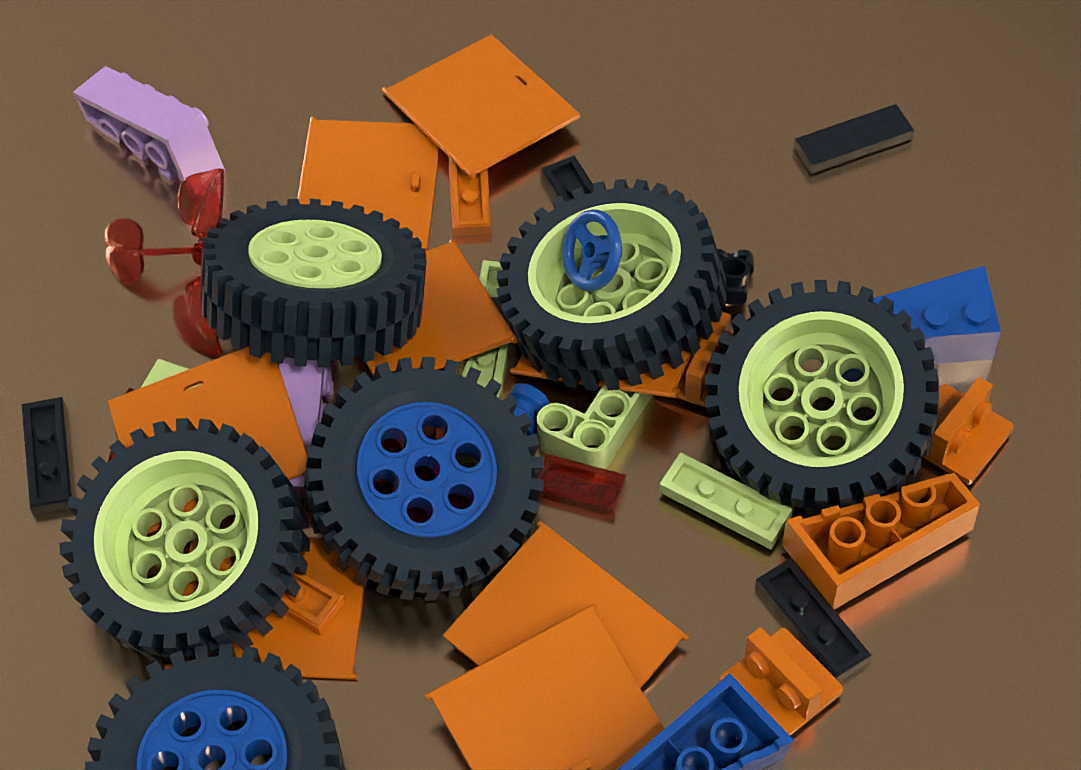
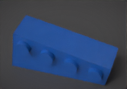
M985 266L883 295L894 302L895 315L904 310L911 317L912 330L917 327L921 329L925 335V348L931 347L933 352L934 364L994 359L1001 329ZM883 296L874 298V302L878 304Z
M729 673L618 770H762L785 758L794 740Z

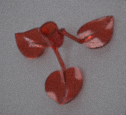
M219 168L191 174L180 185L178 208L181 219L185 224L192 226L191 234L199 238L193 247L143 248V230L136 221L121 218L112 221L108 225L104 238L107 246L106 258L112 274L118 281L124 284L137 282L144 272L143 256L192 254L194 262L202 266L204 237L207 238V232L211 227L219 228V223L222 221L224 169ZM200 274L185 285L186 294L179 295L174 300L173 319L175 328L181 339L194 350L211 355L221 354L223 352L219 337L217 336V329L211 330L207 325V318H203L202 274Z

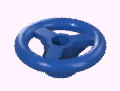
M592 209L580 213L569 225L563 241L562 258L566 274L576 287L584 291L600 290L613 279L619 268L622 257V241L614 220L607 213ZM598 222L604 227L607 235H593L589 232L586 224ZM576 239L579 240L582 246L581 255L583 260L579 271L574 257ZM599 267L604 268L598 277L591 279L592 274Z

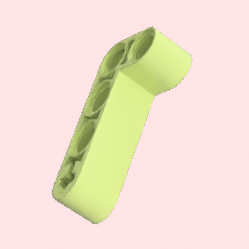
M603 385L585 414L564 404L550 403L544 406L537 415L539 447L546 454L589 473L600 472L611 463L652 395L623 390L608 391L607 386ZM615 414V415H618V416H616V417H609V416H607V415ZM551 429H562L560 431H551ZM596 445V446H599V447H597V448H588V447H586V446Z

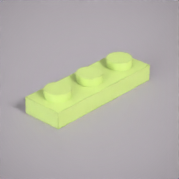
M681 452L659 484L660 493L770 550L784 530L786 520L792 516L793 509L781 505L776 500L762 496L758 491Z

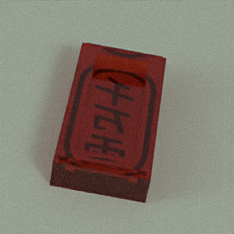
M550 454L545 455L544 469L539 476V479L544 480L541 498L612 517L615 516L626 484V474Z

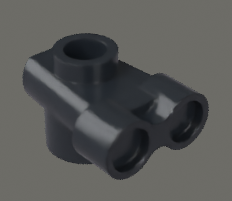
M717 249L726 278L727 287H724L726 292L725 304L743 305L747 301L749 276L754 273L753 254L748 250H738L730 254L722 249Z

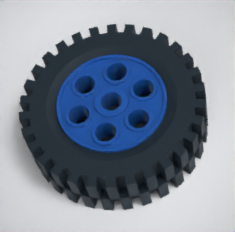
M411 357L399 359L395 371H390L388 363L385 362L375 367L372 378H369L366 372L361 373L355 377L351 390L345 385L337 393L335 404L333 405L329 402L323 411L321 423H317L313 433L306 463L304 489H307L305 497L307 512L312 511L310 524L314 534L322 533V548L327 555L332 551L336 552L338 555L336 565L344 573L351 566L357 571L355 581L365 586L367 581L371 579L379 583L376 592L387 596L390 589L395 588L401 590L399 599L412 600L415 592H421L424 594V601L436 600L439 593L446 591L449 598L460 595L464 586L468 585L470 590L481 585L487 575L493 577L500 571L505 561L508 562L514 555L532 526L531 523L537 515L540 503L537 501L543 492L544 480L539 479V476L544 469L543 456L535 457V453L540 446L537 433L530 436L526 434L532 423L527 413L525 412L516 417L514 411L518 401L511 393L501 401L497 397L501 384L491 378L486 387L481 386L477 383L481 371L471 366L466 377L456 374L459 362L447 359L444 369L436 370L434 369L435 357H423L419 368H412ZM435 426L441 430L443 438L439 440L429 439L424 435L422 428ZM389 438L395 439L400 442L403 450L398 453H390L382 447L381 442ZM460 453L469 454L475 459L476 466L472 468L463 467L457 462L455 456ZM419 466H427L434 471L436 479L432 481L421 480L415 474L414 469ZM379 479H386L394 485L396 491L392 494H381L374 488L373 482ZM451 494L463 495L468 500L469 507L466 509L453 507L448 500V496ZM411 507H420L427 512L429 520L423 523L414 522L409 518L407 510Z
M220 644L219 656L215 657L210 656L207 645L194 647L196 659L185 662L182 650L170 654L173 667L163 671L158 661H155L146 667L150 680L144 684L134 675L125 683L130 697L126 700L116 693L108 703L114 718L100 715L95 726L101 739L90 737L87 750L93 761L85 762V770H163L168 766L178 767L177 770H204L209 763L216 760L225 761L218 770H345L334 719L331 717L329 706L324 697L320 699L315 684L310 679L303 682L301 670L291 663L284 671L281 658L270 652L263 663H261L258 649L245 646L242 658L236 657L233 644ZM235 721L246 722L239 730H226ZM189 727H199V730L192 736H180ZM266 754L272 756L263 765L251 764L252 760L259 755Z

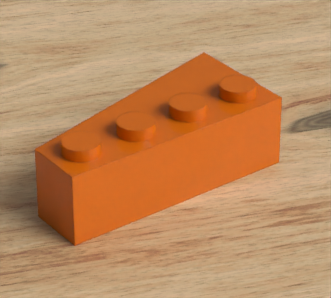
M953 472L901 487L900 492L880 497L878 493L865 497L862 503L844 508H839L836 505L822 509L821 514L802 519V516L787 519L782 546L831 607L836 609L972 531L980 503Z

